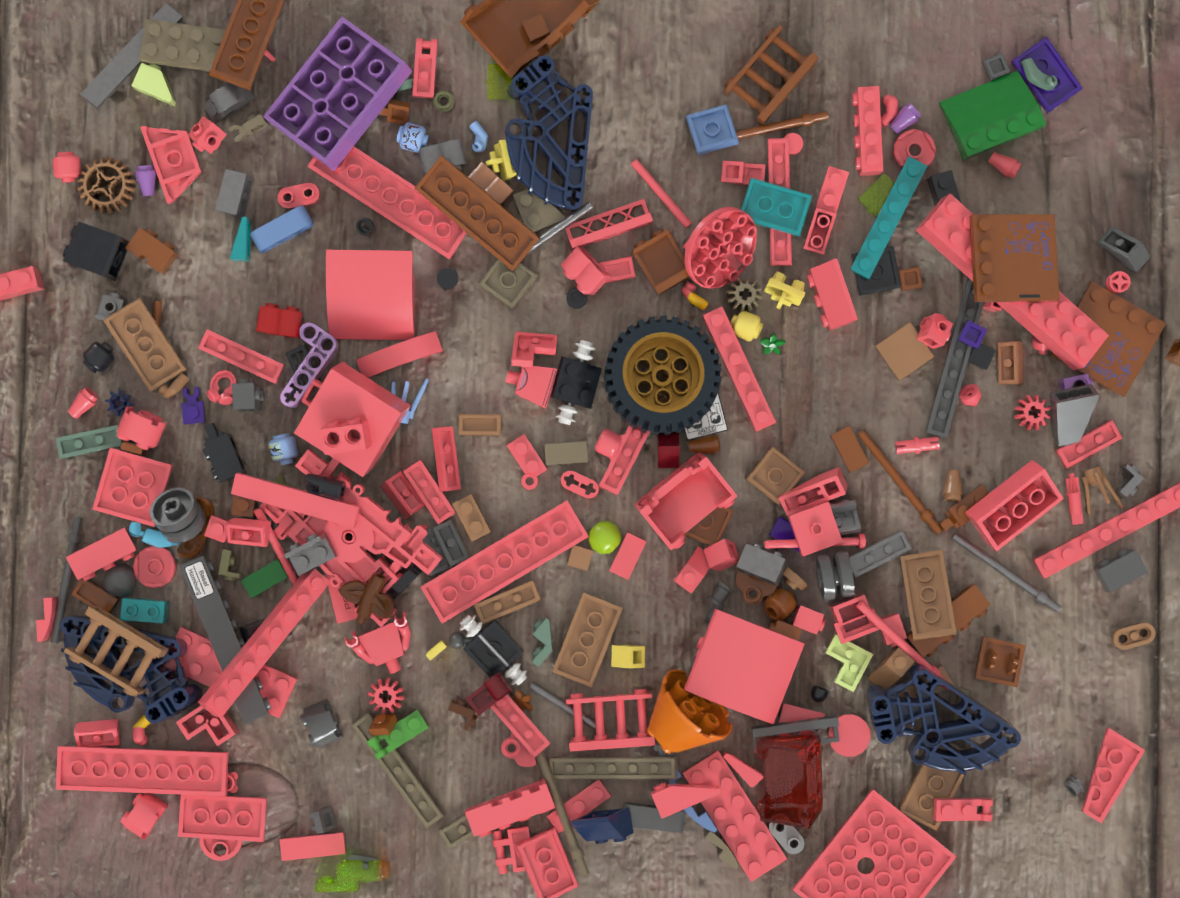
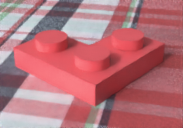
M515 332L511 366L533 367L534 354L556 355L557 335Z

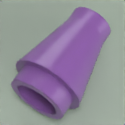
M911 103L907 106L904 105L889 126L898 134L900 131L918 122L921 114Z
M136 166L137 172H135L142 196L155 195L156 170H154V166Z

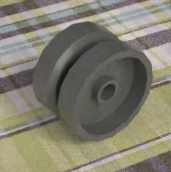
M171 488L162 492L156 497L150 508L151 520L159 528L162 535L173 543H182L193 539L205 525L206 516L204 510L197 503L193 494L185 488Z
M847 551L836 552L833 556V564L828 554L816 555V576L822 600L824 602L835 600L837 589L840 597L843 599L854 597V579Z

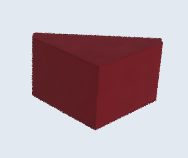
M671 432L670 435L659 433L657 435L658 468H679V433Z

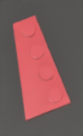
M1107 727L1081 811L1102 823L1145 750Z

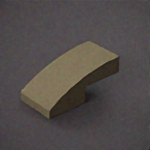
M707 830L704 834L705 838L720 848L717 853L718 857L737 869L739 865L729 846L717 833Z

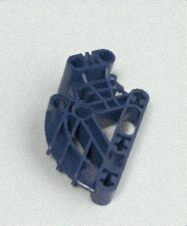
M545 55L532 62L524 71L516 75L508 85V96L513 100H519V104L523 107L525 115L528 116L529 120H510L505 126L504 134L506 136L509 158L517 173L516 181L520 182L521 179L528 188V194L531 195L533 192L543 200L544 205L550 203L567 211H574L581 206L583 201L593 91L586 84H580L576 88L568 84V81L560 77L557 71H553V59ZM556 83L572 91L571 95L563 102L560 101L558 96L562 90L559 89L557 92L554 85ZM580 91H583V95H586L582 100V105H578L581 102V96L577 95ZM532 102L538 106L535 109L536 112L542 109L547 113L539 121H534L531 115L530 104ZM576 111L582 112L585 116L583 140L581 143L573 139ZM569 116L566 151L564 153L548 132ZM517 125L520 129V134H512L510 126ZM536 127L540 129L541 136L534 137L531 134V128ZM526 142L532 143L531 158L528 153ZM537 148L547 159L545 177L535 166ZM576 148H580L577 151V158H580V160L575 163V159H571V157L575 155ZM552 167L563 179L562 187L550 181ZM572 190H578L573 193V200H576V203L571 206V202L567 201V199L571 197Z
M75 615L65 617L62 620L60 628L64 633V648H61V652L65 653V648H77L91 623L90 618ZM73 622V624L77 626L82 625V627L74 629V626H71V623ZM104 625L98 626L89 642L96 654L109 634V628ZM136 629L148 637L154 638L165 647L174 645L175 648H178L177 652L174 649L168 648L164 657L153 658L142 677L147 682L143 689L149 688L150 694L137 695L144 702L145 707H147L145 710L146 719L150 723H159L177 716L181 711L201 699L202 691L196 684L187 685L189 679L185 676L183 666L181 667L179 657L184 656L187 652V644L184 640ZM124 637L115 639L102 662L103 665L113 670L121 655L117 647L125 648L127 639ZM138 646L133 651L144 653L145 650ZM84 651L85 654L95 659L96 654ZM65 653L68 663L65 669L71 671L77 681L73 685L81 687L90 697L109 707L114 713H120L132 707L135 696L125 693L123 691L124 688L113 681L109 685L104 680L111 681L110 679L83 663L79 664L70 660V655ZM173 659H175L177 665L176 672L178 677L176 678L171 675L175 672L173 669L166 670L163 667ZM142 660L130 668L126 663L120 675L127 677L131 681ZM119 697L124 701L123 707H120L117 703Z
M923 665L914 666L910 671L911 680L904 684L900 683L895 687H888L886 692L879 685H873L867 690L866 696L870 708L871 724L878 740L883 744H889L895 740L896 736L916 735L909 744L908 752L912 761L918 765L924 764L943 771H958L966 775L967 770L977 768L983 771L984 768L982 766L994 760L1000 762L999 757L1008 749L1017 747L1021 741L1020 733L1012 724ZM924 674V676L926 677V679L929 681L928 684H927V682H926L924 679H922V678H919V679H918L917 676H918V675H921V676H922V675ZM914 683L917 698H910L908 692H904L905 697H899L898 693ZM937 685H944L961 696V701L958 704H952L936 694L934 688ZM934 699L963 719L938 723ZM967 705H968V707H969L970 709H972L973 711H976V710H977L978 713H977V714H975V713H972V714H971V713L969 712V710L967 709ZM921 718L922 728L919 731L905 728L904 725L909 722L912 727L915 726L914 720ZM1002 730H1004L1009 735L1013 734V736L1011 738L1006 737L1003 734ZM929 732H937L934 738H926ZM983 735L991 736L981 744L971 739L972 737ZM963 739L973 747L958 750L948 742ZM942 745L948 750L938 749V747ZM917 749H924V753L922 755H914V752Z

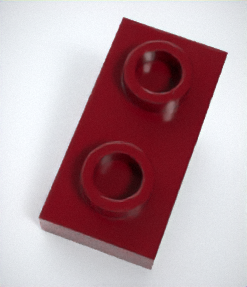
M499 672L465 699L477 715L480 716L513 689Z

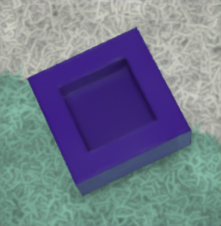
M967 320L957 340L974 349H978L987 329Z

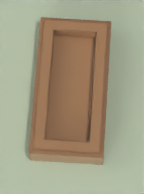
M459 414L458 435L501 436V414Z

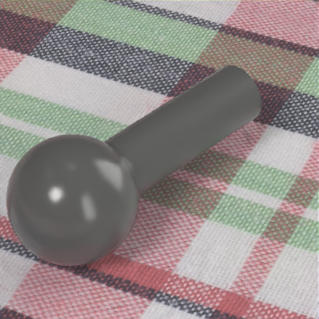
M454 632L449 636L448 641L452 648L459 649L467 645L474 637H465L460 632Z

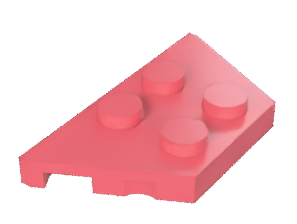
M142 126L140 128L167 204L170 205L202 173L198 158L187 131Z

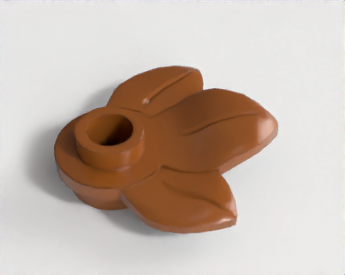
M739 571L737 573L736 584L743 591V598L748 604L756 605L760 603L765 596H770L777 589L775 585ZM752 590L757 591V596L755 598H751L750 592Z

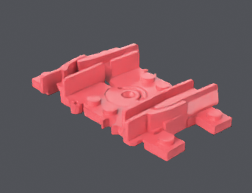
M311 449L305 452L295 467L305 475L312 473L346 482L345 493L341 501L360 506L356 526L352 528L309 515L307 517L305 514L262 503L259 506L276 524H279L274 533L281 540L289 536L295 543L299 542L300 545L307 543V537L318 533L319 536L326 533L337 556L319 565V567L327 575H334L330 580V584L333 587H338L341 584L344 585L353 580H360L367 585L373 573L381 574L385 571L382 575L387 580L380 593H386L403 576L401 572L398 573L402 567L406 569L413 562L429 575L443 558L423 541L428 533L426 530L428 528L427 525H418L413 530L409 527L408 523L403 525L400 517L395 522L390 521L388 514L391 510L383 509L369 496H362L365 492V487L362 484L352 488V477L346 476L342 471L337 478L333 475L341 465L340 462L333 458L328 464ZM347 533L352 534L353 539L351 541L346 539ZM366 550H369L375 555L383 553L384 555L392 559L394 562L391 565L385 559V556H382L376 561ZM373 612L370 616L380 627L390 619L379 618Z

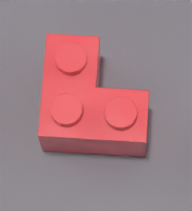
M199 706L176 722L187 740L206 729L217 746L240 732L227 711L220 718L213 716L203 706Z

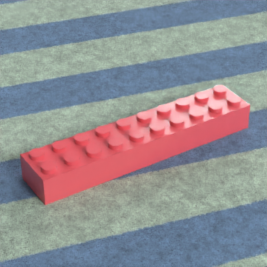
M948 194L939 200L917 227L916 231L973 281L969 217L973 213L952 194ZM1060 291V300L1056 302H997L1073 371L1084 368L1109 336Z

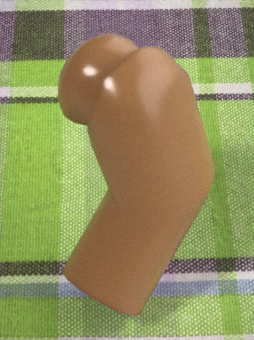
M181 373L170 387L167 384H163L158 392L163 395V398L168 399L180 392L189 379Z

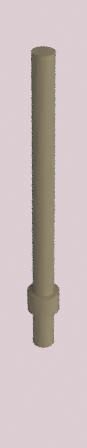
M542 751L537 756V760L571 847L572 859L576 861L580 874L583 876L589 873L583 857L585 854L582 847H579L545 754Z

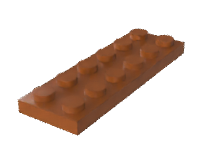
M237 0L209 76L251 90L285 0Z
M443 155L437 159L414 188L512 271L516 269L540 239L537 234Z

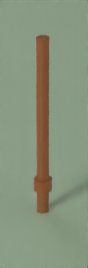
M827 111L815 114L805 113L801 114V117L735 132L737 138L742 139L800 125L804 127L810 126L814 122L827 120L829 117Z
M862 430L857 435L920 513L919 517L924 523L927 522L936 535L942 532L943 529L934 519L932 511L926 509L867 432Z

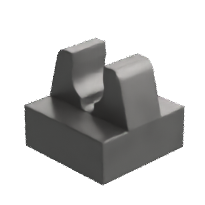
M332 806L322 808L309 815V819L313 818L315 824L311 829L316 831L317 834L336 828Z

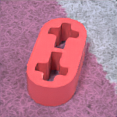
M566 471L561 476L562 486L569 491L589 499L594 498L598 494L599 486L592 479L574 471ZM570 474L574 475V480L578 481L579 485L571 484L570 487L567 486L564 477H569ZM581 483L587 486L590 483L594 484L595 493L586 495V490L580 487Z

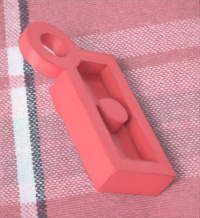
M523 434L509 443L507 447L525 473L521 479L522 486L532 490L538 484L537 476L547 471V468L526 435ZM528 477L533 478L534 483L532 485L526 484Z

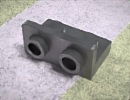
M315 533L306 538L307 543L300 545L298 542L287 548L289 552L284 554L285 559L289 557L298 576L337 556L326 533L321 536Z

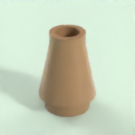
M958 470L947 471L942 492L944 501H961L963 490L960 471Z

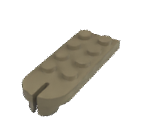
M146 19L139 60L144 63L210 72L226 30Z

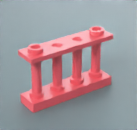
M634 689V693L586 697H583V693L570 694V698H566V704H573L575 737H573V740H569L570 751L654 746L655 738L647 732L645 699L652 698V693L647 692V689ZM637 699L639 724L637 736H629L626 733L624 700ZM604 701H616L618 730L616 737L607 738V734H605ZM594 702L595 739H586V736L583 734L581 703Z

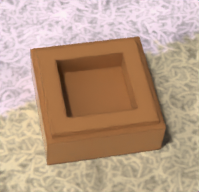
M574 545L567 565L588 571L593 550Z

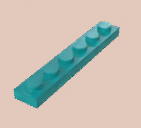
M908 156L850 268L852 272L870 279L927 165Z

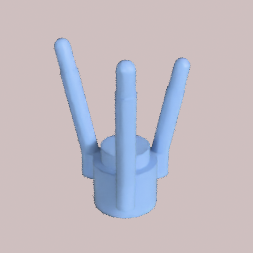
M428 378L424 380L411 409L408 410L401 423L408 424L409 418L413 419L414 411L429 382ZM393 381L391 383V393L396 395V383ZM409 381L405 382L402 394V400L405 402L408 394Z

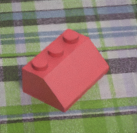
M836 258L811 268L806 278L810 288H814L816 294L813 296L817 308H821L823 315L820 316L823 327H827L828 331L858 320L838 259Z

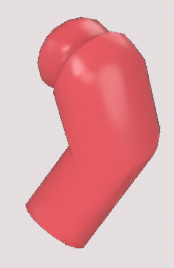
M887 95L883 99L886 113L881 117V125L885 128L898 115V99L892 95Z

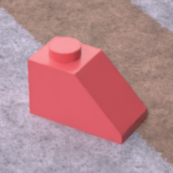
M699 546L696 548L673 580L691 594L709 570V565L702 548Z

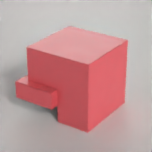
M859 593L852 598H846L829 605L835 621L833 625L841 644L880 630L857 608V604L860 601L869 606L865 594Z

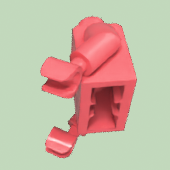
M403 612V618L401 619L397 618L396 614H394V622L360 635L358 638L354 631L351 632L352 639H347L344 636L346 645L351 647L359 657L369 664L379 666L385 663L389 674L402 670L397 658L405 655L411 638L406 612Z

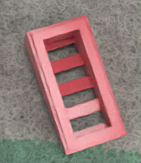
M726 751L722 753L724 759L750 787L753 788L764 778L760 771Z

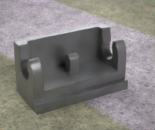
M225 169L215 210L234 217H245L254 178L246 173Z

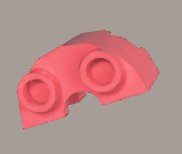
M139 793L132 802L134 808L131 812L127 811L120 822L123 824V827L141 839L146 840L154 825L168 807V804L152 793H144V795Z

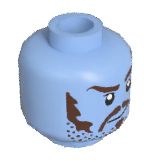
M411 122L400 126L397 135V142H399L401 149L418 153L420 148L426 147L429 140L425 127Z

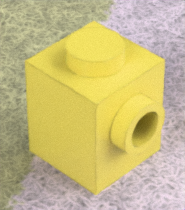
M612 645L611 667L645 668V646Z

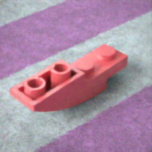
M828 166L803 249L824 255L849 175L848 171Z

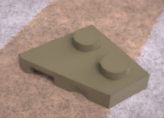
M528 189L513 194L523 223L534 233L556 225L565 219V216L552 204L547 203V205H544L543 200L533 192L531 195L528 194Z

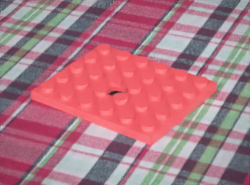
M871 789L792 889L802 898H925L957 856L874 789ZM868 857L873 860L874 868L870 873H861L858 870L857 865L860 859Z

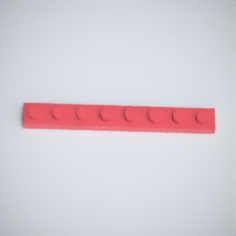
M1180 482L1033 559L1042 578L1045 579L1180 508Z

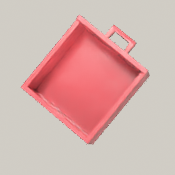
M343 361L331 368L323 383L317 379L312 380L301 399V402L309 406L294 433L324 452L320 429L326 426L327 422L339 420V424L347 423V420L351 418H360V421L368 420L372 446L366 450L329 455L364 477L374 469L411 405ZM316 386L320 389L313 401H311L308 397ZM353 429V436L360 439V433ZM332 432V438L335 441H339L338 434Z

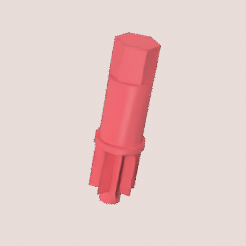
M1075 473L1068 474L1069 478H1065L1071 525L1084 524L1079 477H1075Z

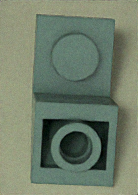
M548 617L544 620L540 618L532 627L535 630L533 635L545 645L543 648L539 646L532 654L534 657L532 663L537 667L543 663L553 650L550 619Z

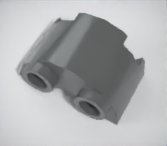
M328 699L304 708V714H301L300 718L304 727L308 726L311 733L308 737L313 747L317 745L321 748L344 738L334 718Z

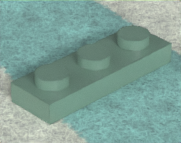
M119 425L55 438L59 458L65 459L121 447L123 440L117 437Z

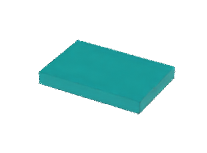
M751 178L741 210L746 212L757 225L800 237L812 195Z

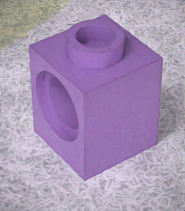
M1088 374L1058 380L1060 390L1073 388L1075 381H1078L1081 386L1088 384L1094 386L1093 380L1089 378Z

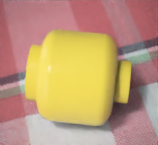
M741 311L739 315H734L730 323L736 337L748 342L757 339L763 327V323H760V317L747 311Z

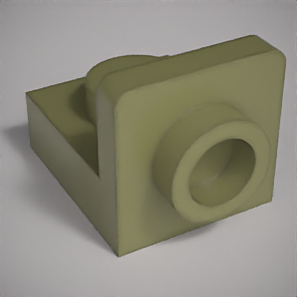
M222 549L218 575H224L223 579L236 581L237 578L243 576V573L231 571V567H235L237 558L234 555V550Z

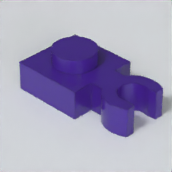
M195 387V394L192 396L189 395L188 388L183 389V395L187 399V403H181L184 425L206 423L204 401H198L201 393L199 387Z

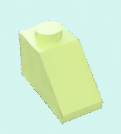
M141 63L132 87L141 93L175 107L176 100L166 75L160 71L161 67L156 64L149 63L146 65Z

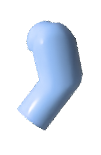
M475 121L469 126L476 135L472 149L475 152L482 153L487 148L489 135L479 122Z

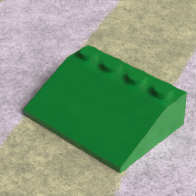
M1018 70L939 102L963 161L1041 130L1047 125L1038 103Z

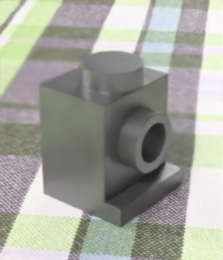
M110 292L109 296L103 294L95 318L103 321L104 318L126 306L128 302L122 300V295L113 292ZM112 303L114 308L112 311H108L109 304Z

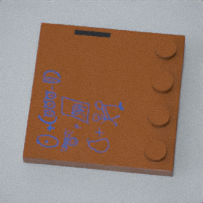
M973 214L969 216L974 302H1056L1060 300L1055 214Z
M1092 281L1077 307L1109 336L1086 366L1076 371L1083 375L1088 374L1089 378H1092L1093 381L1121 397H1125L1166 323ZM1051 351L1049 356L1065 364Z

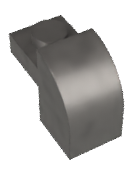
M229 83L210 94V99L203 106L212 122L218 123L231 111L243 109L255 97L251 90Z

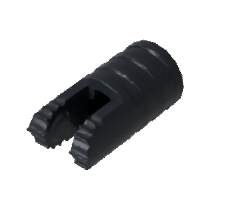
M312 473L305 475L307 492L339 501L342 500L346 489V482Z

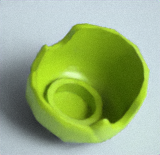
M600 521L590 530L588 542L597 553L609 554L620 545L622 532L618 525L612 521Z

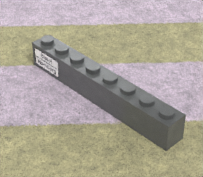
M201 556L179 566L223 672L245 645L243 638H238L236 631L239 630L235 618L231 619L228 611L231 608L227 598L222 599L220 591H223L219 579L215 580L212 572L215 569L211 559L206 560L204 556ZM254 677L235 700L244 725L269 716L268 710L272 709L268 698H263L260 690L264 688L259 677Z

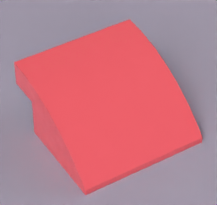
M326 250L328 330L332 337L345 340H409L415 338L416 277L413 274V251Z
M715 609L684 690L735 711L774 724L804 643Z

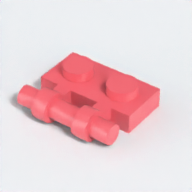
M529 825L507 829V838H502L501 830H494L492 845L496 850L497 858L495 859V865L498 866L499 874L507 873L506 865L510 864L513 866V872L526 871L515 845L530 838ZM510 845V857H505L504 846Z

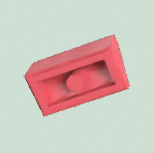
M401 471L381 485L382 490L404 519H408L425 506Z
M232 518L226 523L228 543L260 547L268 546L271 521Z
M118 719L79 722L75 725L74 736L77 746L107 747L121 744Z

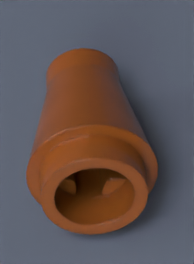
M710 434L689 440L690 453L701 452L715 455L716 452H720L719 435L714 436Z

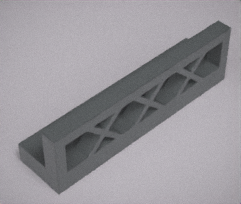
M832 715L751 727L754 753L840 741L838 717ZM833 727L834 737L824 738L819 734L822 728ZM811 730L814 732V735L808 741H803L798 737L801 731ZM790 733L793 737L789 743L782 744L777 740L780 734ZM817 735L821 738L814 740ZM769 736L772 739L767 746L758 747L757 737Z

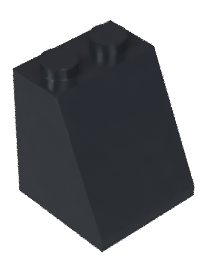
M78 221L77 226L75 225L71 231V242L63 251V261L116 282L128 251L125 247L129 241L121 236Z

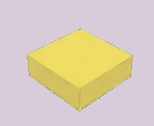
M441 640L426 653L427 658L431 661L448 646L446 642Z

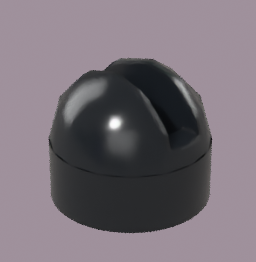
M362 218L356 223V229L361 235H368L372 233L374 223L369 218ZM362 222L369 225L370 230L367 227L361 225Z
M813 685L811 698L815 702H823L827 698L829 691Z

